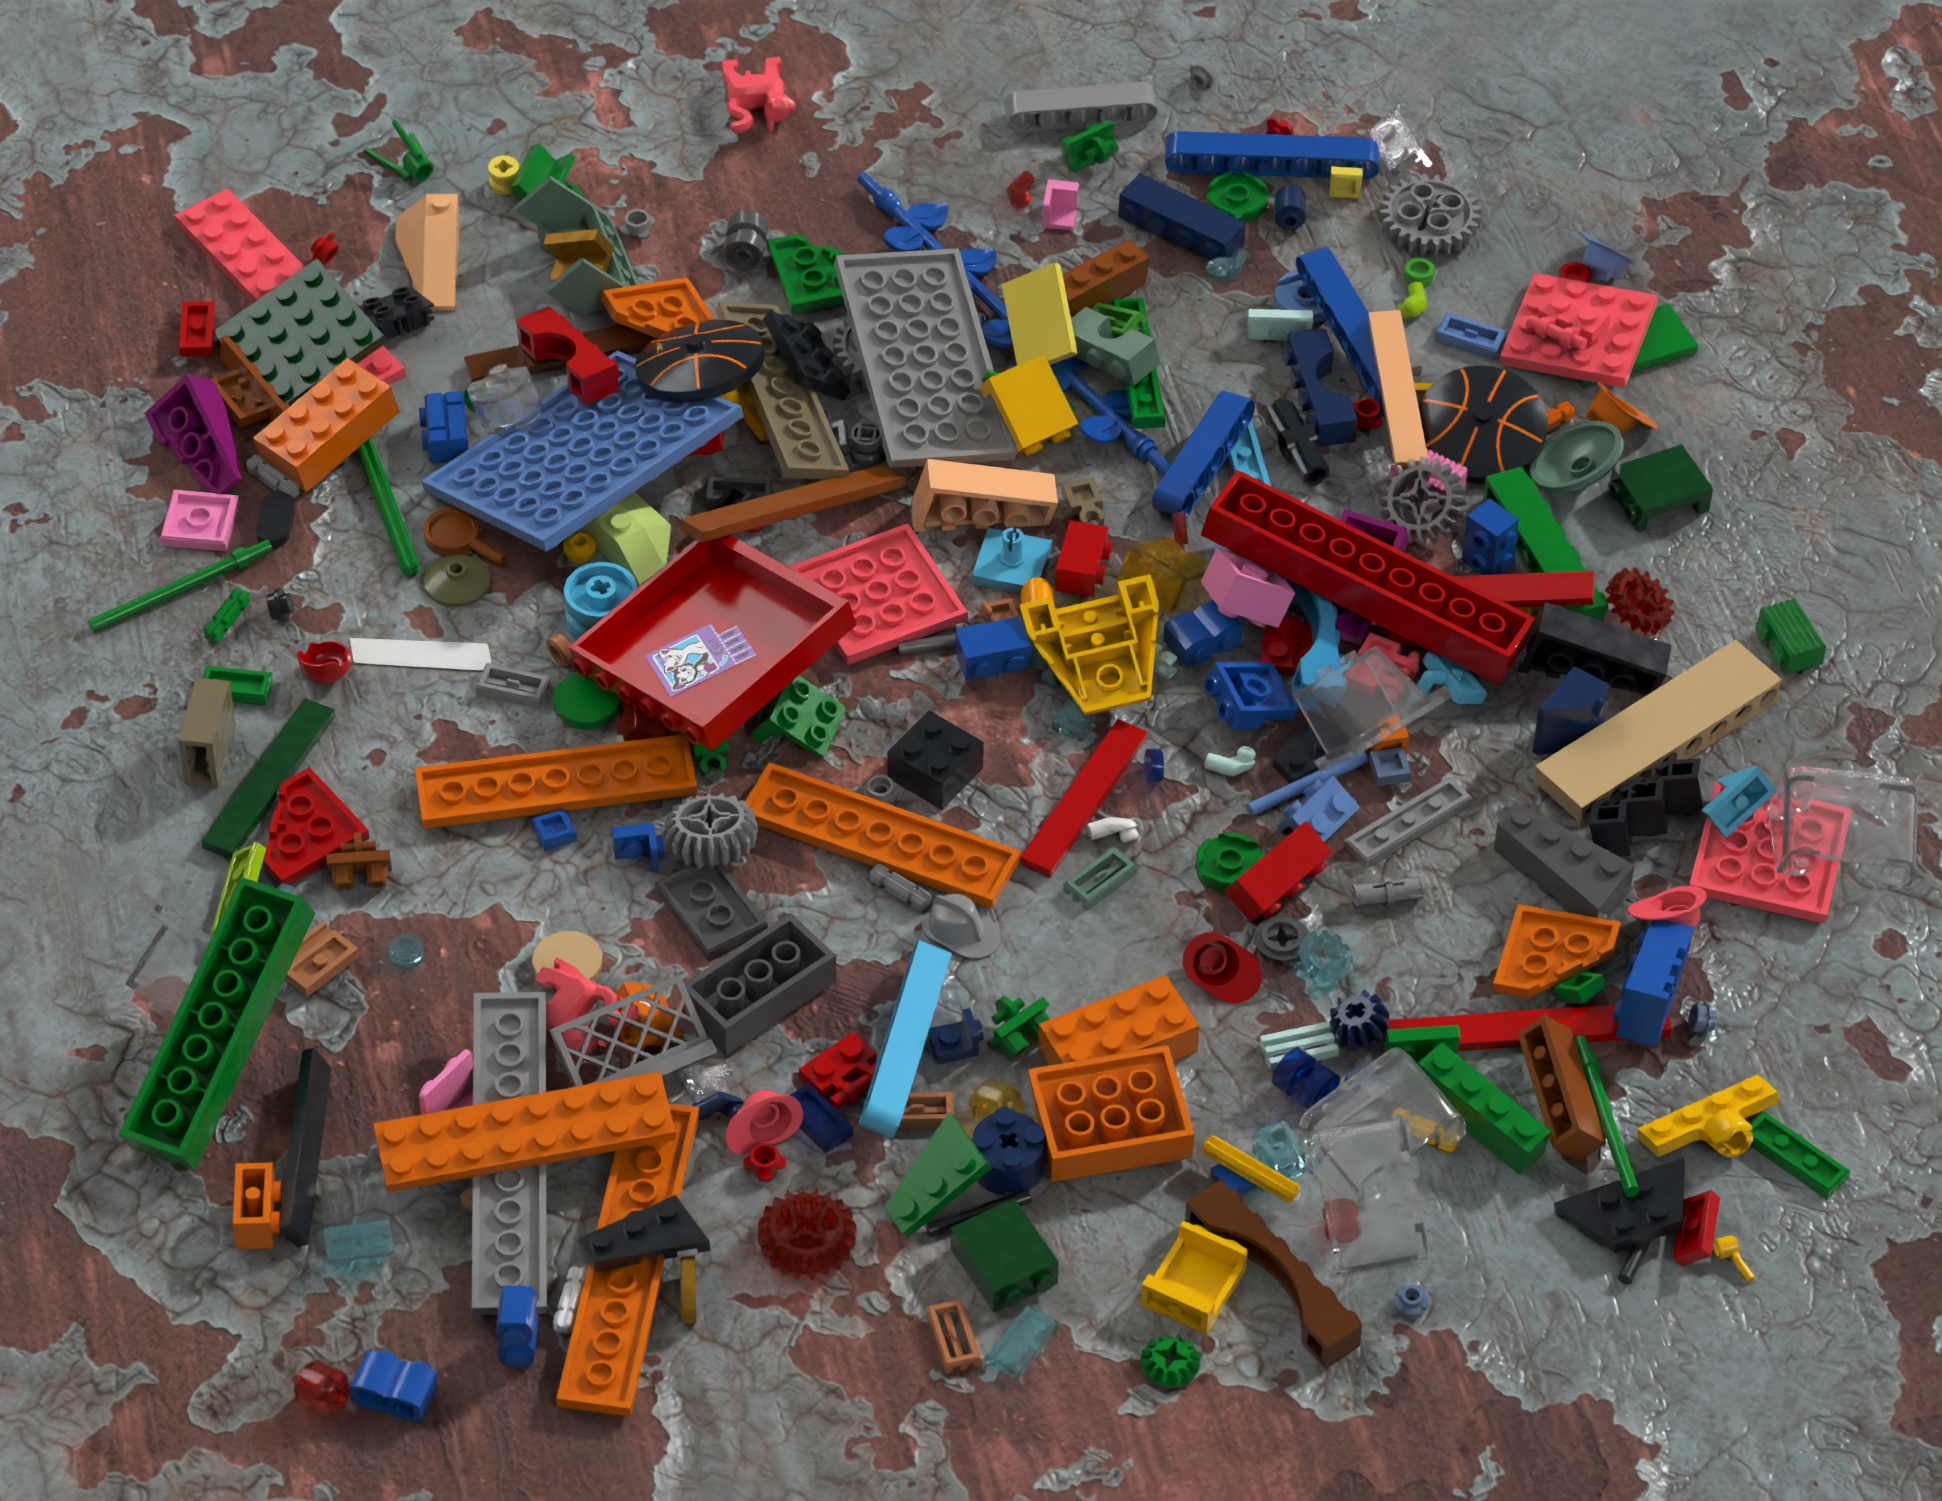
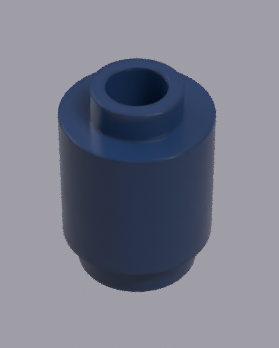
M1294 184L1283 185L1274 197V220L1283 229H1297L1306 220V197L1301 188Z

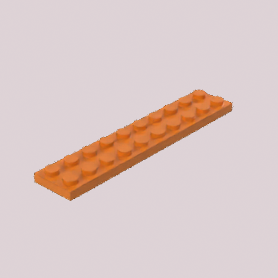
M669 1104L675 1128V1140L615 1151L597 1230L674 1195L681 1200L699 1121V1107ZM663 1255L642 1258L640 1264L598 1272H595L591 1265L588 1264L556 1398L557 1407L631 1417L667 1261Z

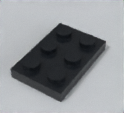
M770 310L763 318V321L796 383L844 401L851 391L844 380V373L836 367L832 351L826 347L822 340V333L819 328L809 322L797 321L788 314L781 315Z

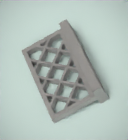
M680 974L549 1030L573 1087L583 1085L578 1074L582 1060L600 1067L596 1081L590 1083L593 1084L661 1071L663 1076L717 1052L712 1039L708 1040ZM672 985L675 986L680 997L676 1011L658 1004L663 989ZM655 993L653 1001L644 998ZM638 1001L650 1006L644 1024L626 1017L631 1003ZM683 1006L687 1015L681 1013ZM623 1007L621 1015L612 1012L616 1009ZM655 1009L673 1016L667 1034L649 1027ZM602 1015L618 1020L612 1038L594 1031L597 1020ZM678 1019L691 1023L696 1038L685 1042L672 1036ZM591 1021L589 1028L581 1026V1024ZM623 1023L641 1030L635 1048L617 1041ZM570 1029L585 1033L586 1036L580 1052L568 1048L561 1033ZM647 1032L665 1039L660 1053L655 1056L640 1050ZM591 1036L609 1043L603 1062L585 1055ZM670 1042L678 1045L667 1050ZM614 1046L633 1053L627 1068L621 1070L608 1064ZM571 1055L577 1057L575 1065L571 1058ZM638 1056L646 1059L635 1064ZM605 1070L613 1072V1074L603 1078Z

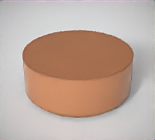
M555 633L546 640L549 653L560 665L568 667L574 661L568 648L571 643L562 634Z

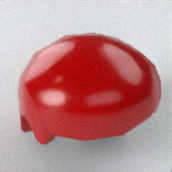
M326 640L317 644L310 642L305 654L302 651L297 652L298 662L303 675L316 684L328 685L340 680L349 670L352 663L348 647L340 641Z

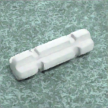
M573 1266L568 1271L566 1278L568 1281L564 1284L557 1307L559 1310L555 1313L553 1320V1329L557 1333L570 1334L573 1331L574 1318H576L587 1272L585 1268Z

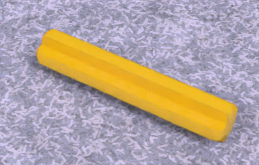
M1211 1135L1203 1144L1202 1152L1204 1155L1281 1200L1292 1203L1298 1196L1299 1184L1220 1138Z

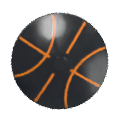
M732 320L699 321L672 329L651 341L637 357L635 372L641 389L655 399L674 403L697 402L724 395L748 382L762 367L765 351L759 333L749 325Z
M1478 365L1463 367L1449 372L1429 387L1419 405L1427 450H1432L1433 453L1437 452L1439 456L1443 455L1444 458H1449L1450 461L1454 460L1456 464L1460 463L1462 467L1465 466L1468 469L1466 482L1485 484L1486 476L1521 466L1525 471L1539 456L1545 443L1547 413L1541 397L1522 377L1502 368Z

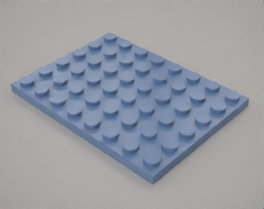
M616 351L608 356V358L613 359L619 367L618 392L585 405L569 391L568 384H566L421 482L425 492L544 551H548L574 532L581 530L587 523L599 515L606 513L612 506L624 498L631 496L634 491L649 481L656 479L659 474L674 464L681 462L684 457L699 447L706 445L709 440L722 431L728 430L734 423L742 419L744 415L740 405L720 396L688 403H674L655 399L647 395L639 386L635 372L637 359Z

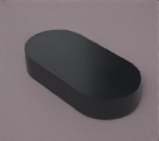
M273 492L262 500L255 528L258 543L268 539L272 548H277L289 540L295 516V502L291 495L285 492Z

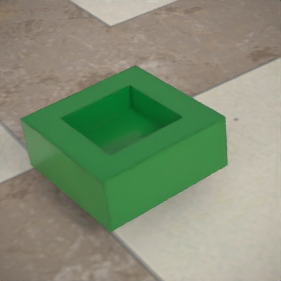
M1583 971L1562 981L1554 988L1559 1000L1571 1001L1575 1004H1585L1592 1001L1594 995L1603 990L1606 984L1602 974Z

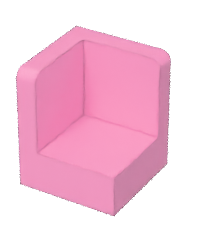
M1048 179L1043 203L1042 228L1074 230L1078 208L1079 182Z

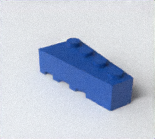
M1664 919L1651 920L1648 929L1642 928L1637 945L1640 951L1639 953L1634 952L1629 972H1631L1630 977L1626 976L1621 991L1623 1001L1617 1000L1612 1021L1618 1022L1616 1037L1657 1048L1689 953L1694 927Z

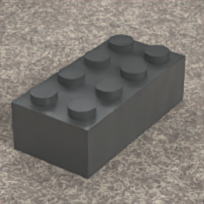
M789 913L684 984L707 1037L712 1039L728 1055L835 983L836 955L796 917ZM683 1006L682 1012L687 1015Z

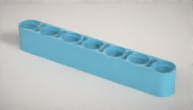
M920 940L917 941L906 968L858 1126L893 1139L908 1100L949 965L951 952Z

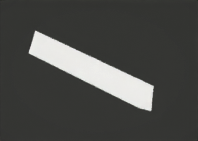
M350 638L354 663L477 671L483 670L486 663L492 664L488 644Z

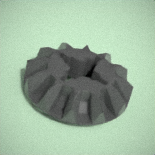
M1274 916L1262 921L1258 925L1254 933V945L1257 946L1259 955L1267 956L1270 963L1274 960H1281L1285 965L1288 960L1292 959L1298 962L1302 954L1308 953L1310 934L1306 926L1297 919L1288 916ZM1279 933H1282V937L1287 942L1285 947L1280 946L1277 941Z

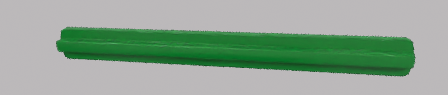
M370 437L356 451L402 573L405 576L417 574L420 571L417 556L372 437Z

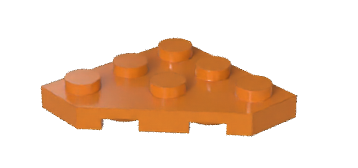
M688 277L607 289L602 291L600 299L613 321L655 338L686 324L715 320Z
M1518 904L1493 981V992L1530 998L1572 976L1613 958L1621 933V922Z

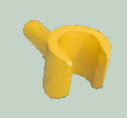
M1728 1235L1716 1238V1244L1713 1245L1716 1258L1721 1260L1730 1257L1732 1263L1735 1264L1747 1282L1752 1281L1755 1276L1739 1254V1244L1736 1237Z

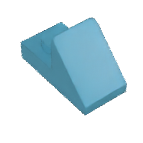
M1755 765L1719 778L1717 782L1723 788V791L1707 804L1702 811L1719 833L1727 838L1769 800L1777 790Z

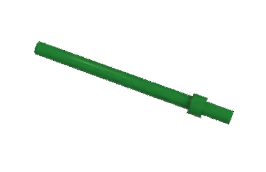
M266 539L247 549L244 547L238 548L230 552V556L89 619L88 625L92 632H96L232 569L241 570L251 565L252 560L272 552V545Z
M1576 1036L1574 1041L1626 1196L1634 1197L1640 1190L1599 1076L1600 1065L1597 1056L1591 1053L1585 1036Z

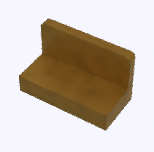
M598 229L546 234L543 245L556 258L550 280L554 282L580 258H584L606 272L615 247Z

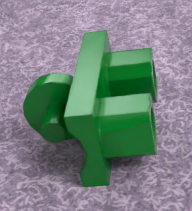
M1108 120L1100 125L1092 124L1086 127L1085 131L1074 137L1069 135L1060 139L1061 152L1067 159L1069 170L1074 172L1093 162L1105 163L1109 160L1110 154L1119 151L1114 137L1115 126L1113 122Z
M1003 996L995 1002L997 1013L991 1016V1019L996 1025L1003 1021L1005 1023L995 1029L993 1032L994 1036L986 1042L992 1051L1000 1047L1012 1060L1029 1046V1043L1020 1033L1025 1028L1038 1041L1039 1024L1050 1020L1045 1013L1049 1003L1044 997H1041L1020 1013L1019 1010L1025 1006L1021 998H1017L1012 1002L1009 998Z

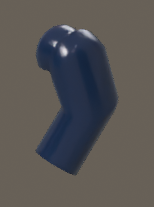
M717 1092L692 1104V1106L699 1107V1120L717 1112L728 1116L731 1120L741 1109L744 1101L734 1095Z

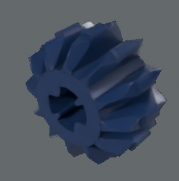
M1365 989L1357 996L1350 990L1349 998L1346 1000L1337 998L1338 1007L1330 1009L1331 1020L1329 1021L1330 1029L1335 1034L1337 1041L1342 1046L1349 1044L1350 1048L1354 1051L1360 1045H1364L1369 1050L1372 1041L1382 1043L1381 1033L1387 1032L1390 1026L1388 1022L1390 1013L1382 999L1377 994L1370 996V993Z

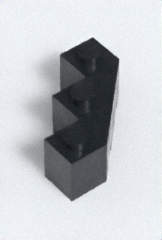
M1701 759L1665 761L1655 767L1656 773L1645 779L1640 776L1618 789L1619 796L1610 801L1603 798L1594 803L1589 824L1593 843L1619 857L1630 856L1633 836L1644 835L1653 837L1659 834H1667L1670 814L1681 813L1690 815L1695 812H1703L1706 788Z

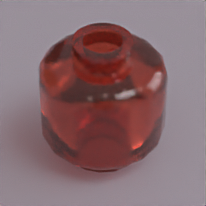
M320 1360L311 1361L299 1370L295 1376V1399L300 1405L319 1414H332L341 1409L349 1399L348 1376L343 1370Z

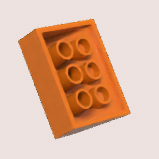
M1169 1045L1028 1069L1036 1120L1045 1132L1044 1160L1051 1183L1192 1158L1195 1134Z

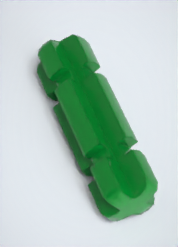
M235 588L228 596L229 599L225 600L212 617L213 620L203 629L206 640L218 643L223 638L224 632L229 630L241 614L240 610H243L250 602L249 593L246 590Z

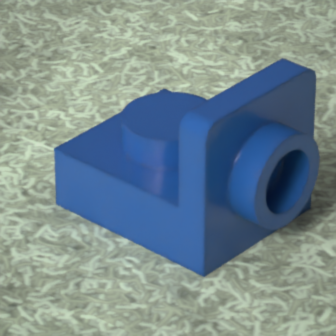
M653 823L612 828L615 860L649 856L651 869L659 870L658 857L664 856V845L662 836L655 835Z

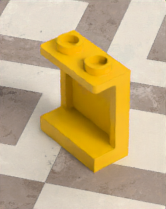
M1044 354L990 377L979 386L984 398L992 395L1014 439L1017 450L1016 455L1024 452L1026 456H1030L1044 448L1042 443L1051 439L1054 444L1069 438L1071 436L1069 431L1078 424Z
M1182 1221L1178 1227L1177 1240L1154 1276L1148 1274L1143 1281L1140 1305L1207 1335L1246 1271L1248 1250L1234 1240H1226L1208 1232L1202 1226Z

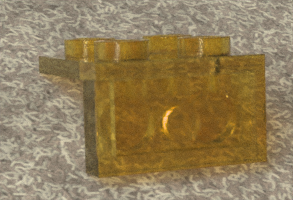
M1161 537L1130 546L1116 582L1151 574L1159 607L1169 613L1176 610L1186 583L1202 578L1208 564L1205 563L1206 560L1202 556L1188 553L1179 548V543L1175 540Z

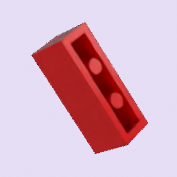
M1305 821L1227 887L1224 892L1250 922L1254 921L1261 914L1267 919L1282 906L1277 901L1279 898L1285 895L1290 899L1304 887L1300 881L1308 875L1312 880L1327 867L1323 861L1333 852Z

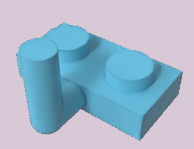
M1432 651L1427 652L1422 662L1428 670L1423 673L1409 700L1412 706L1416 708L1422 706L1433 684H1441L1449 694V698L1456 704H1482L1488 693L1468 669Z

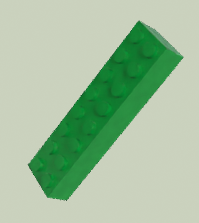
M240 877L119 1132L122 1139L132 1149L193 1171L196 1170L315 916V912L304 898Z

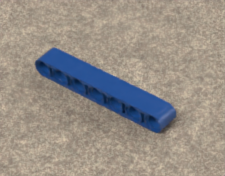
M1176 131L1170 133L1165 140V165L1168 170L1175 173L1222 175L1233 172V175H1241V172H1245L1254 176L1330 178L1331 167L1363 168L1362 179L1365 180L1374 178L1380 170L1379 144L1371 138Z
M1328 247L1297 256L1296 267L1302 282L1372 399H1375L1380 404V412L1386 419L1367 309Z

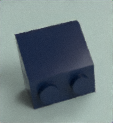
M1574 666L1538 708L1532 752L1537 755L1556 753L1604 723V716L1610 705V700L1607 699L1609 684Z

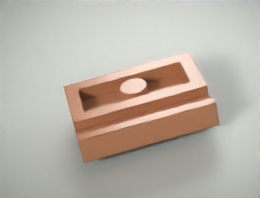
M322 921L305 935L285 980L305 997H309L358 959L359 950L335 929L331 930L328 928L325 921Z

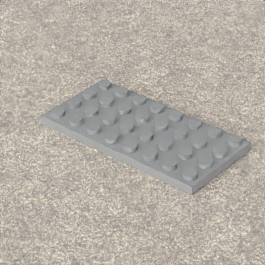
M959 248L836 255L834 266L875 418L882 435V444L889 468L925 466L927 459L958 463L1014 460L1017 450L1013 437L992 395L984 398L979 388L984 383L982 377L985 370L989 369L993 372L994 370Z

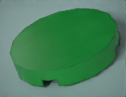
M1228 172L1215 177L1209 183L1206 195L1207 205L1243 222H1249L1260 217L1266 211L1269 199L1266 184L1260 178L1245 172H1241V175H1233V172Z
M578 673L566 676L558 683L553 693L554 712L556 715H559L563 719V723L569 727L581 730L597 729L604 726V722H607L609 719L612 721L617 717L621 708V698L611 690H603L596 681L589 677L584 678Z
M1230 832L1220 833L1217 838L1210 840L1209 837L1200 845L1197 850L1195 869L1199 879L1207 887L1225 893L1224 890L1264 857L1263 851L1261 853L1258 844L1245 835Z

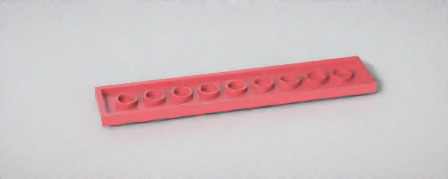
M228 188L175 214L176 225L252 303L305 267ZM384 346L357 363V365L388 385L406 377L405 367Z

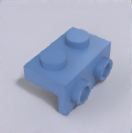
M1334 776L1323 783L1317 779L1303 791L1306 797L1301 802L1298 799L1295 800L1282 812L1285 818L1277 827L1281 831L1289 826L1295 830L1303 822L1307 821L1325 842L1360 806Z

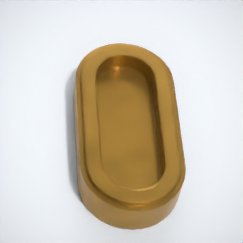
M695 1255L682 1256L680 1258L681 1318L684 1324H697Z

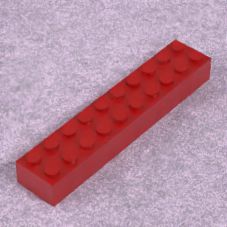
M1239 470L1235 472L1209 507L1201 536L1498 685H1500L1525 647L1536 619Z

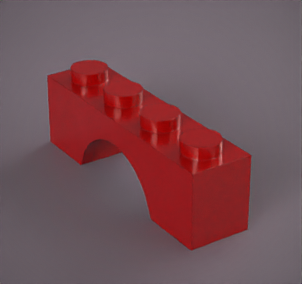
M547 306L516 319L519 346L534 360L559 359L566 361L569 391L585 405L619 391L618 377L620 376V371L617 363L602 353L596 344H592L586 339L580 330H576L569 324L563 315H559L550 306Z

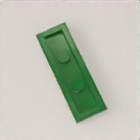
M1765 1111L1750 1123L1752 1126L1750 1132L1753 1133V1141L1750 1147L1828 1200L1849 1179L1851 1172L1849 1169Z

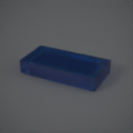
M809 1083L789 1095L795 1097L801 1103L804 1112L799 1128L825 1154L854 1135V1128Z

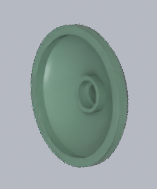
M1590 421L1571 426L1559 432L1544 444L1539 456L1531 464V476L1539 488L1549 492L1568 493L1586 488L1607 475L1616 465L1623 451V437L1616 426L1604 421Z

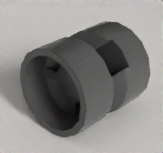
M742 210L730 216L722 254L725 262L732 268L752 270L761 265L769 229L768 222L762 215L754 211Z

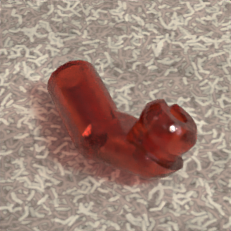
M1023 171L1006 189L1011 205L1018 209L1026 208L1032 198L1031 193L1027 195L1026 190L1035 182V179L1028 171Z

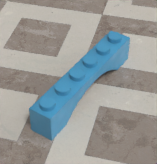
M1284 577L1295 592L1293 598L1301 607L1310 623L1313 636L1312 648L1300 659L1292 680L1294 707L1334 712L1338 699H1343L1346 691V680L1341 678L1343 655L1338 654L1340 631L1335 629L1337 606L1332 605L1331 600Z

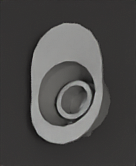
M937 895L934 898L933 907L926 911L922 918V930L927 937L966 958L981 959L988 957L997 951L1001 943V932L997 924L986 915L977 911L973 901L965 895Z

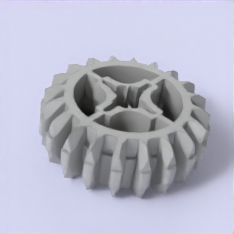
M1421 457L1418 466L1413 459H1408L1407 469H1404L1401 465H1396V470L1399 472L1396 477L1392 474H1387L1386 478L1391 482L1390 486H1380V490L1387 496L1378 499V503L1385 507L1379 514L1383 519H1388L1386 522L1407 528L1408 544L1411 545L1417 539V543L1420 546H1425L1427 537H1429L1433 544H1437L1438 534L1441 533L1445 538H1449L1450 534L1446 529L1450 525L1454 529L1459 528V524L1454 520L1455 517H1465V512L1458 507L1468 504V500L1460 496L1466 491V487L1463 484H1458L1461 477L1458 473L1451 474L1452 467L1449 464L1441 467L1439 459L1434 458L1429 464L1426 457ZM1429 478L1443 482L1447 495L1441 496L1438 492H1432ZM1415 481L1412 490L1407 493H1403L1404 490ZM1424 496L1428 498V501H1423ZM1423 501L1422 507H1420L1417 502ZM1399 507L1412 510L1414 517L1417 519V525L1404 522L1401 518ZM1443 510L1435 520L1431 521V517L1436 511Z
M708 793L707 796L703 797L695 794L694 799H683L682 805H674L672 812L667 813L663 830L666 846L669 853L674 854L675 860H684L685 865L695 863L698 869L704 865H710L713 869L715 865L722 864L727 867L729 861L739 862L740 856H748L749 850L755 847L758 826L755 821L753 808L747 807L746 801H737L736 796L726 798L723 793H720L718 796H711Z

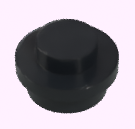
M277 588L274 590V593L267 595V606L273 620L280 619L282 622L288 621L290 613L294 611L291 595L289 593L285 594L282 588Z

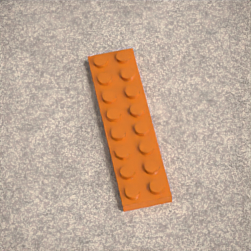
M684 734L415 768L423 829L546 814L561 809L570 811L698 795L689 739Z
M771 762L768 763L746 799L747 807L753 808L755 821L758 826L873 867L877 864H882L891 869L890 873L896 872L904 878L949 894L965 895L974 903L991 909L994 908L1020 862V850Z
M661 1071L373 1123L387 1193L675 1140V1128Z

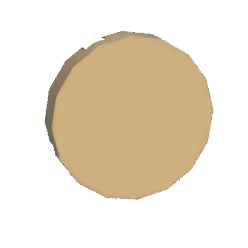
M561 931L550 934L541 940L533 951L532 966L535 977L542 967L554 968L556 957L575 966L584 977L595 983L603 967V954L599 944L590 936L578 931ZM550 986V987H547L546 989H549V990L554 991L553 988H555V987Z

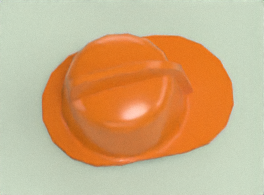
M1597 381L1601 389L1587 409L1586 415L1588 419L1611 423L1619 429L1621 434L1639 422L1653 429H1658V425L1651 418L1615 396L1603 384Z

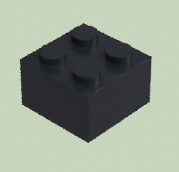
M929 710L887 751V776L893 782L943 810L983 769L984 742Z

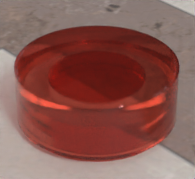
M1185 511L1175 512L1172 514L1175 544L1187 545L1188 535Z

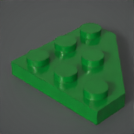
M799 234L767 240V251L791 314L845 304L834 261L836 255H847L846 253L826 245L823 248L808 243V238Z

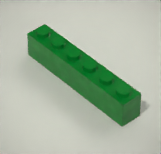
M1522 466L1486 476L1484 501L1491 499L1519 519L1518 540L1515 552L1528 573L1590 571L1582 565L1576 547L1569 544L1563 526L1555 521L1548 502L1542 500L1537 492L1534 479L1528 477ZM1594 586V605L1560 607L1604 622L1605 613L1608 611V601L1605 594L1599 592L1597 587Z

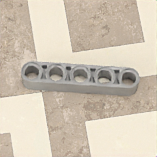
M1146 82L1015 91L1008 94L1004 100L1008 126L1015 132L1086 128L1092 124L1100 125L1108 120L1113 122L1114 125L1140 124L1152 121L1158 113L1153 87Z

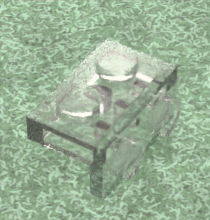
M1399 109L1367 129L1371 138L1379 144V152L1394 176L1419 160H1422L1427 168L1433 165L1427 155L1432 152L1429 145L1422 136L1418 138L1416 135L1420 132L1419 127L1411 116L1405 118Z

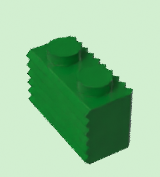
M1787 599L1785 602L1781 601L1779 604L1775 603L1772 606H1763L1760 609L1758 622L1755 624L1756 634L1760 641H1766L1773 662L1776 665H1781V669L1784 670L1785 674L1823 664L1826 645L1797 599Z

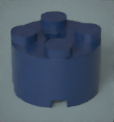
M1009 1107L999 1108L995 1113L982 1119L974 1129L972 1141L992 1169L977 1180L978 1184L987 1191L997 1195H1006V1191L1019 1192L1028 1189V1191L1032 1189L1043 1175L1045 1132L1043 1128L1031 1117L1015 1112Z

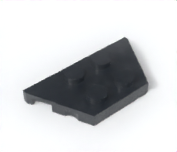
M1682 1157L1634 1174L1640 1190L1634 1197L1626 1196L1621 1180H1617L1554 1202V1212L1561 1219L1566 1216L1579 1224V1231L1589 1237L1598 1239L1601 1245L1614 1253L1682 1230L1685 1160Z

